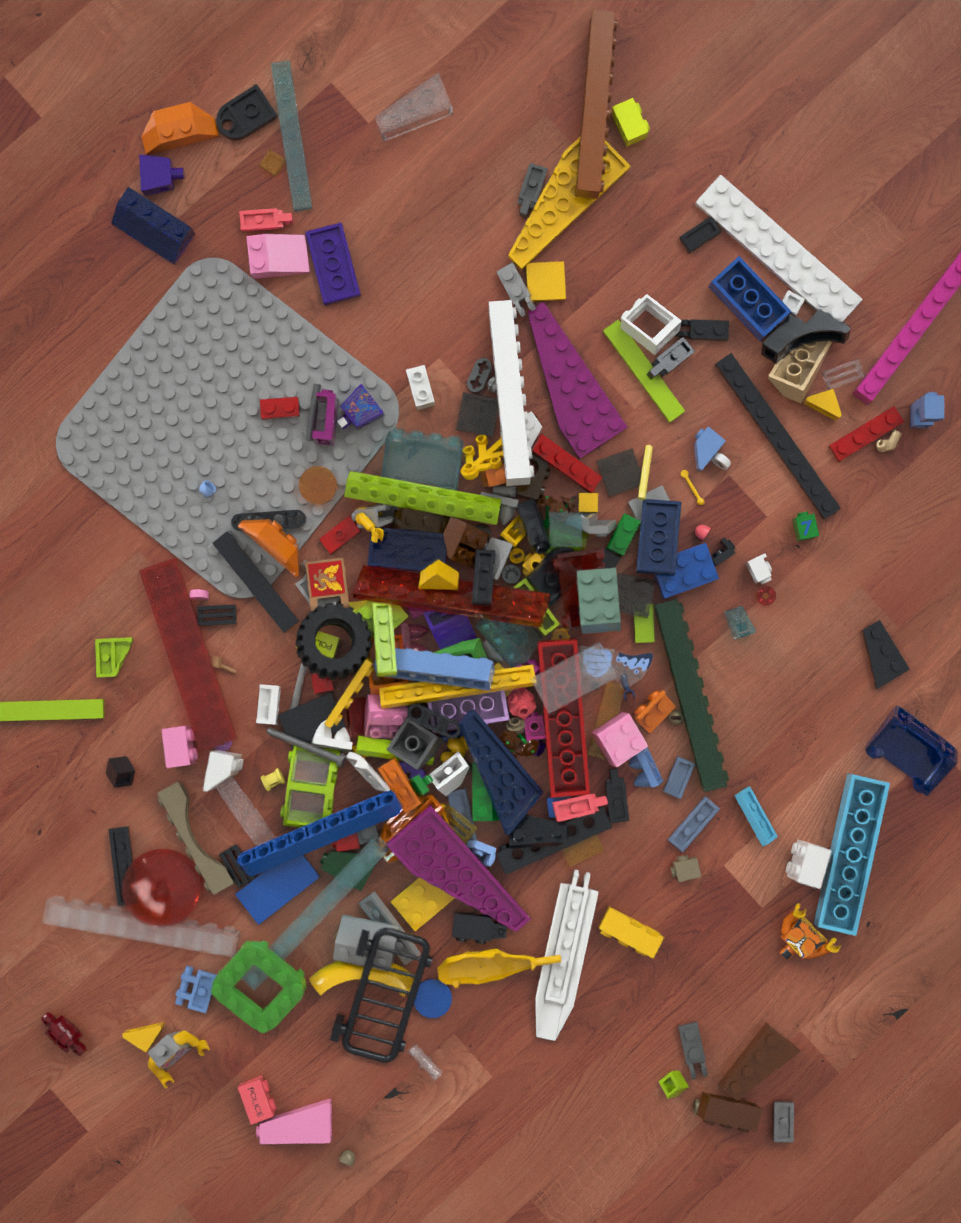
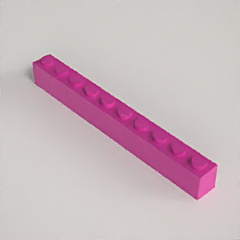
M961 251L852 394L866 405L873 401L961 285Z

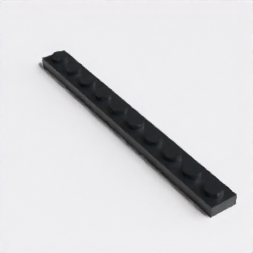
M730 353L717 362L715 366L821 517L825 520L841 509L733 354Z

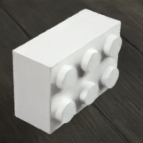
M797 839V843L794 842L791 849V854H793L792 860L788 861L786 866L787 877L799 883L821 889L831 850Z

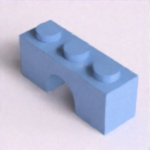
M928 392L910 405V428H930L934 425V422H940L944 419V395H938L937 392Z

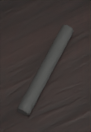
M313 384L306 441H313L312 434L315 430L319 403L316 392H320V384Z

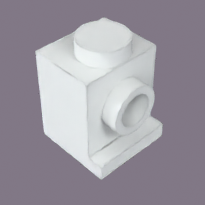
M766 554L745 563L754 583L760 582L761 585L772 580L770 577L772 576L770 573L772 568L769 562L764 560L767 557Z

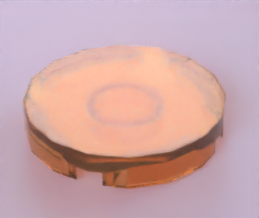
M313 466L305 470L301 475L299 490L302 497L308 502L316 505L324 504L335 495L337 480L328 468Z

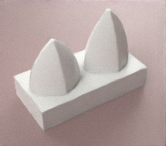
M326 720L323 721L317 728L311 744L317 747L338 749L340 752L349 753L352 749V742L346 728L340 729L334 736V739H332L331 728L324 724Z

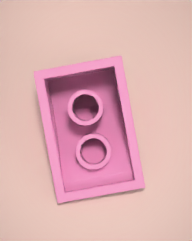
M261 234L246 236L250 274L253 279L310 273L306 235Z

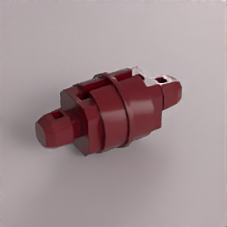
M49 1012L44 1014L41 1020L49 1027L45 1034L54 1042V1045H57L65 1053L73 1049V1052L78 1056L83 1055L87 1048L83 1042L79 1041L83 1034L74 1026L75 1024L71 1023L63 1015L56 1019Z

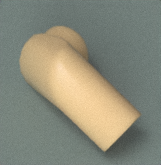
M893 430L889 439H881L876 442L877 450L880 452L894 450L902 434Z

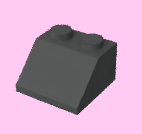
M407 717L387 750L416 770H419L435 756L444 739Z

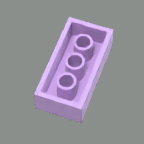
M505 690L427 702L428 708L457 722H460L470 710H475L486 724L510 719ZM435 715L430 717L431 725L438 726L440 723L439 718ZM452 723L447 726V730L457 729V726Z

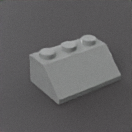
M343 914L335 942L333 960L364 966L368 951L365 950L363 957L356 956L362 929L370 931L369 939H372L375 932L381 928L386 927L399 930V926ZM385 935L381 937L379 946L396 950L398 938ZM377 949L373 963L392 967L395 954Z

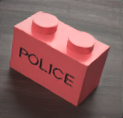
M261 1075L240 1083L238 1090L251 1125L273 1117L277 1106L274 1098H270L268 1093L270 1091L268 1081L264 1080Z

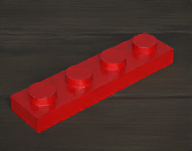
M895 406L828 447L837 461L840 462L904 423V420Z
M543 434L538 436L531 448L532 453L589 493H593L602 478Z

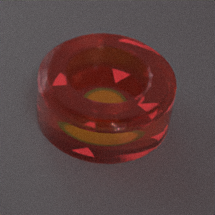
M761 587L756 593V599L761 605H770L776 599V592L772 587Z

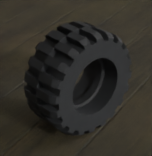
M326 603L324 607L320 605L313 612L310 611L305 619L302 620L297 632L295 646L297 647V655L302 660L301 664L304 667L307 666L311 674L316 673L319 675L318 678L322 679L328 677L329 680H336V678L344 679L350 674L353 675L367 659L372 644L370 642L372 637L371 631L367 629L369 627L367 621L363 622V616L359 612L357 614L353 612L354 608L350 606L348 609L344 608L341 603H337L336 606H332V603ZM336 625L343 628L349 634L352 641L351 649L344 657L329 658L318 650L315 638L317 632L322 627Z

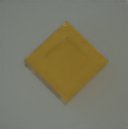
M269 149L260 163V167L277 176L286 159Z

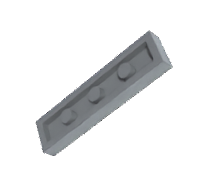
M375 891L359 902V905L371 921L399 926V931L405 932ZM397 939L396 951L414 956L421 954L414 943ZM397 955L404 965L413 960Z

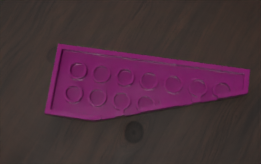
M542 302L536 306L535 310L528 311L527 315L558 428L580 460L627 429V426L545 303Z
M431 805L386 843L388 848L413 875L440 888L463 903L476 908L481 913L494 918L508 928L517 932L531 920L527 913Z

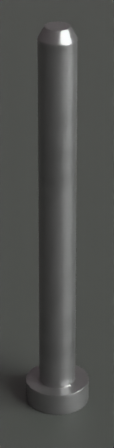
M273 728L267 729L268 735L333 761L337 767L342 768L346 762L347 756L344 754L339 756Z

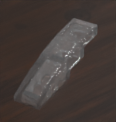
M233 777L216 788L256 846L275 839L257 809L254 808Z

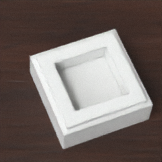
M788 290L782 301L792 311L790 314L796 316L805 299Z

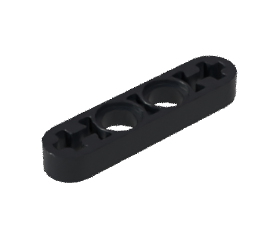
M301 510L241 513L233 516L231 525L235 530L243 532L235 524L240 517L242 520H249L248 517L251 516L250 520H254L257 516H262L264 519H270L273 522V518L276 515H282L284 518V522L281 524L283 529L299 528L305 525L307 518ZM286 514H289V518H294L296 514H299L300 517H303V520H300L299 524H296L294 520L289 521L290 525H287L288 519Z

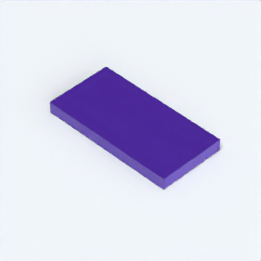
M342 222L306 231L324 306L360 297L361 294Z

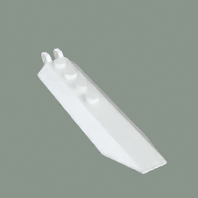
M575 869L571 884H560L545 957L560 955L561 963L542 966L535 997L536 1037L553 1041L558 1037L574 1007L599 891L588 888L590 873L588 872L584 875L583 887L576 886L579 870Z

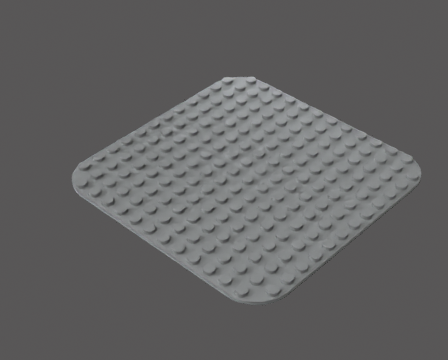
M205 258L194 262L184 270L67 415L57 432L56 450L61 463L71 474L214 587L231 597L250 598L254 597L252 592L212 543L228 531L269 584L272 585L285 568L244 531L235 530L231 525L233 516L241 513L301 510L307 518L305 525L299 528L282 529L287 535L291 534L297 539L296 543L300 550L345 494L346 481L350 471L361 473L394 432L399 419V405L395 393L385 381L243 270L225 259ZM313 384L321 385L320 392L321 390H332L337 395L339 400L337 420L345 414L340 407L341 404L360 384L364 386L384 412L385 416L359 430L353 424H350L343 430L337 423L335 446L315 444L314 440L312 442L305 440ZM299 398L300 417L261 419L260 399ZM318 403L314 431H325L327 403ZM205 480L212 482L216 487V492L210 497H203L204 494L202 492L199 493V487ZM286 514L288 519L287 525H290L289 521L294 520L296 524H299V521L303 520V517H300L299 514H296L294 518H289V514ZM276 515L273 518V521L275 520L280 525L284 522L282 515ZM257 516L254 520H262L264 518ZM241 517L235 522L236 525H239L242 521Z

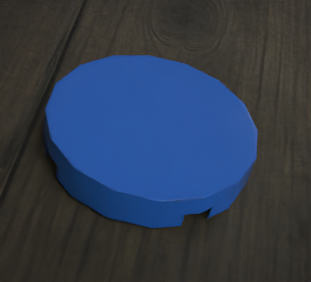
M430 978L420 983L414 1004L421 1015L427 1018H438L449 1010L452 1004V993L448 985L439 979Z

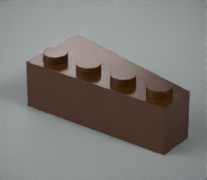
M765 1023L718 1084L725 1092L738 1101L797 1055L800 1050L768 1023Z

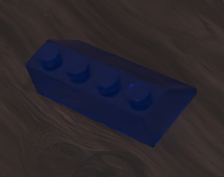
M127 187L117 202L111 221L112 225L174 265L195 235L190 226L130 187Z

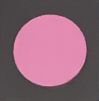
M191 590L189 598L192 600H208L209 592L206 590Z

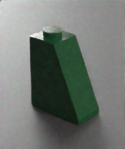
M331 850L329 854L324 853L320 860L322 864L320 869L361 891L381 855Z

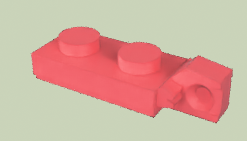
M277 208L239 211L241 232L284 228V224H293L292 213H283L282 210Z
M588 794L552 802L556 822L594 814L599 811L598 806L606 805L608 802L606 796L596 797L595 794Z

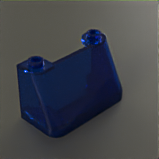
M898 705L889 713L865 746L866 753L871 758L880 759L883 756L911 777L914 784L913 788L918 793H923L926 796L936 788L958 762V751L950 742Z

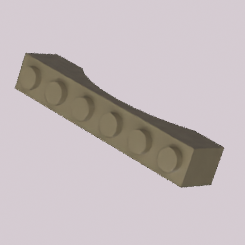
M178 781L158 792V802L162 808H166L169 822L172 825L175 824L178 830L176 831L177 837L181 842L184 841L187 846L185 849L190 859H194L197 873L200 876L203 875L207 891L215 895L233 885L235 881L227 866L209 856L201 848L193 835L189 822L190 796L182 782Z

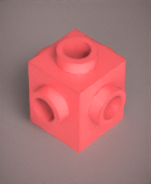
M525 688L513 689L506 697L509 712L513 716H518L525 720L537 707L533 693Z

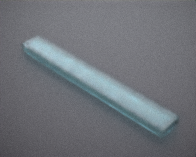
M290 60L271 63L293 210L296 212L313 209Z

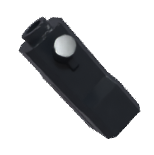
M530 499L518 504L517 508L530 549L533 553H544L551 547L548 532L540 507L534 499Z

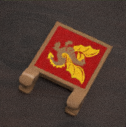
M336 558L305 562L311 611L313 612L318 607V599L340 597L341 604H343L344 608L348 609L349 599L344 559Z

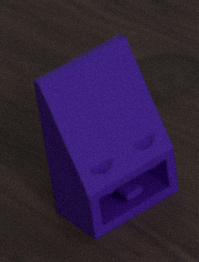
M458 597L423 613L440 650L462 641L477 639Z

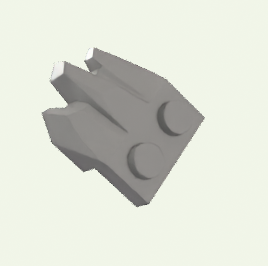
M597 513L567 515L568 518H566L567 521L565 522V524L589 534H596V537H605L617 527L616 520H598Z

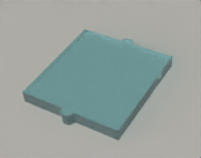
M564 511V513L550 512L551 546H564L565 548L568 546H582V513H568L567 511Z

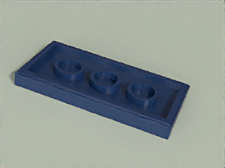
M643 500L636 573L675 576L681 515L680 501Z

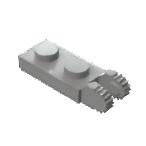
M512 262L497 271L504 288L521 317L526 315L524 308L520 304L522 301L526 300L529 309L535 310L536 307L531 299V294L515 264Z

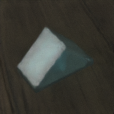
M743 606L725 611L734 640L756 633Z

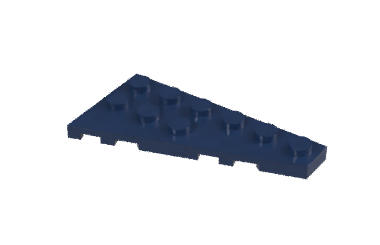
M470 710L458 724L505 834H510L544 791L475 710Z

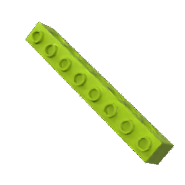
M350 471L347 477L344 497L494 525H497L502 500Z

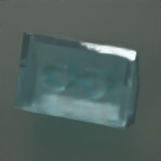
M508 596L503 597L484 613L475 626L511 668L526 663L538 646L537 641L542 639V636Z

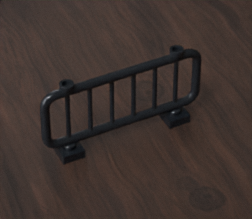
M384 927L376 931L373 938L369 939L370 931L362 929L356 956L363 957L365 950L368 951V955L347 1024L343 1023L344 1016L337 1014L330 1040L338 1042L339 1035H342V1045L348 1053L388 1063L396 1059L399 1052H404L406 1041L403 1040L425 967L430 968L433 956H429L430 945L423 937ZM386 935L419 944L423 948L421 957L379 946L380 939ZM377 949L419 961L416 973L412 974L373 963ZM372 967L414 978L410 991L368 980ZM370 984L408 995L405 1008L363 997L366 985ZM366 1001L403 1012L400 1024L397 1025L358 1014L361 1002ZM356 1018L397 1028L394 1042L354 1031ZM351 1034L393 1045L390 1054L383 1055L354 1047L350 1044Z

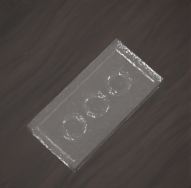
M598 642L530 679L547 713L550 714L617 678V675L601 643Z

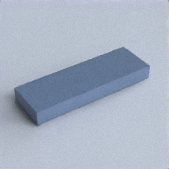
M704 796L667 840L683 853L720 808Z

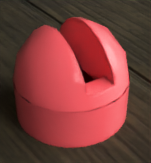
M698 525L695 528L696 537L703 541L711 528L706 525Z

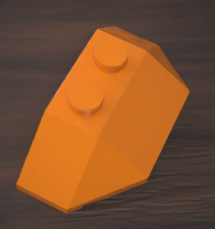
M187 102L153 111L141 138L146 155H151L219 137V133L213 116L193 103Z
M270 519L242 520L238 527L294 577L299 575V546L296 543L297 539L293 535H287L283 532V527L275 520L273 522Z
M433 795L420 797L423 801L421 805L407 813L402 809L397 816L390 818L383 825L376 850L388 863L399 859L388 848L386 843L431 805L442 817L444 807Z

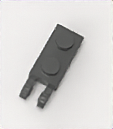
M697 1021L678 1025L684 1057L689 1068L691 1080L696 1079L693 1064L700 1062V1070L703 1077L708 1076Z

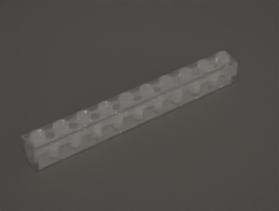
M53 896V898L46 900L42 921L44 924L233 957L237 953L240 931H236L235 927L225 926L224 929L217 928V924L205 923V925L198 924V921L187 919L184 922L179 921V918L175 916L161 918L160 914L148 913V915L141 914L140 910L129 909V912L122 911V907L110 906V908L103 907V904L91 902V905L83 904L84 901L80 899L66 901L65 897Z

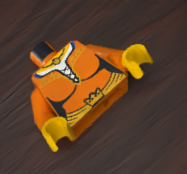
M796 904L795 909L784 918L781 938L787 945L779 953L787 961L795 953L802 959H812L824 956L830 952L836 953L839 951L841 945L838 947L833 945L837 939L832 938L828 944V940L805 918L807 909L799 911L801 904Z

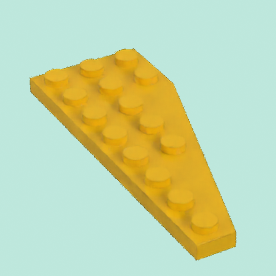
M580 137L564 151L530 217L527 219L524 228L508 254V257L520 270L529 264L597 200L575 197ZM604 140V144L607 145V154L603 156V163H606L605 174L601 176V181H604L603 193L600 192L599 197L631 168L606 140Z

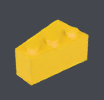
M610 906L607 907L598 925L601 930L600 933L608 938L613 936L618 939V943L626 947L631 946L635 948L637 953L654 958L664 939L660 932Z

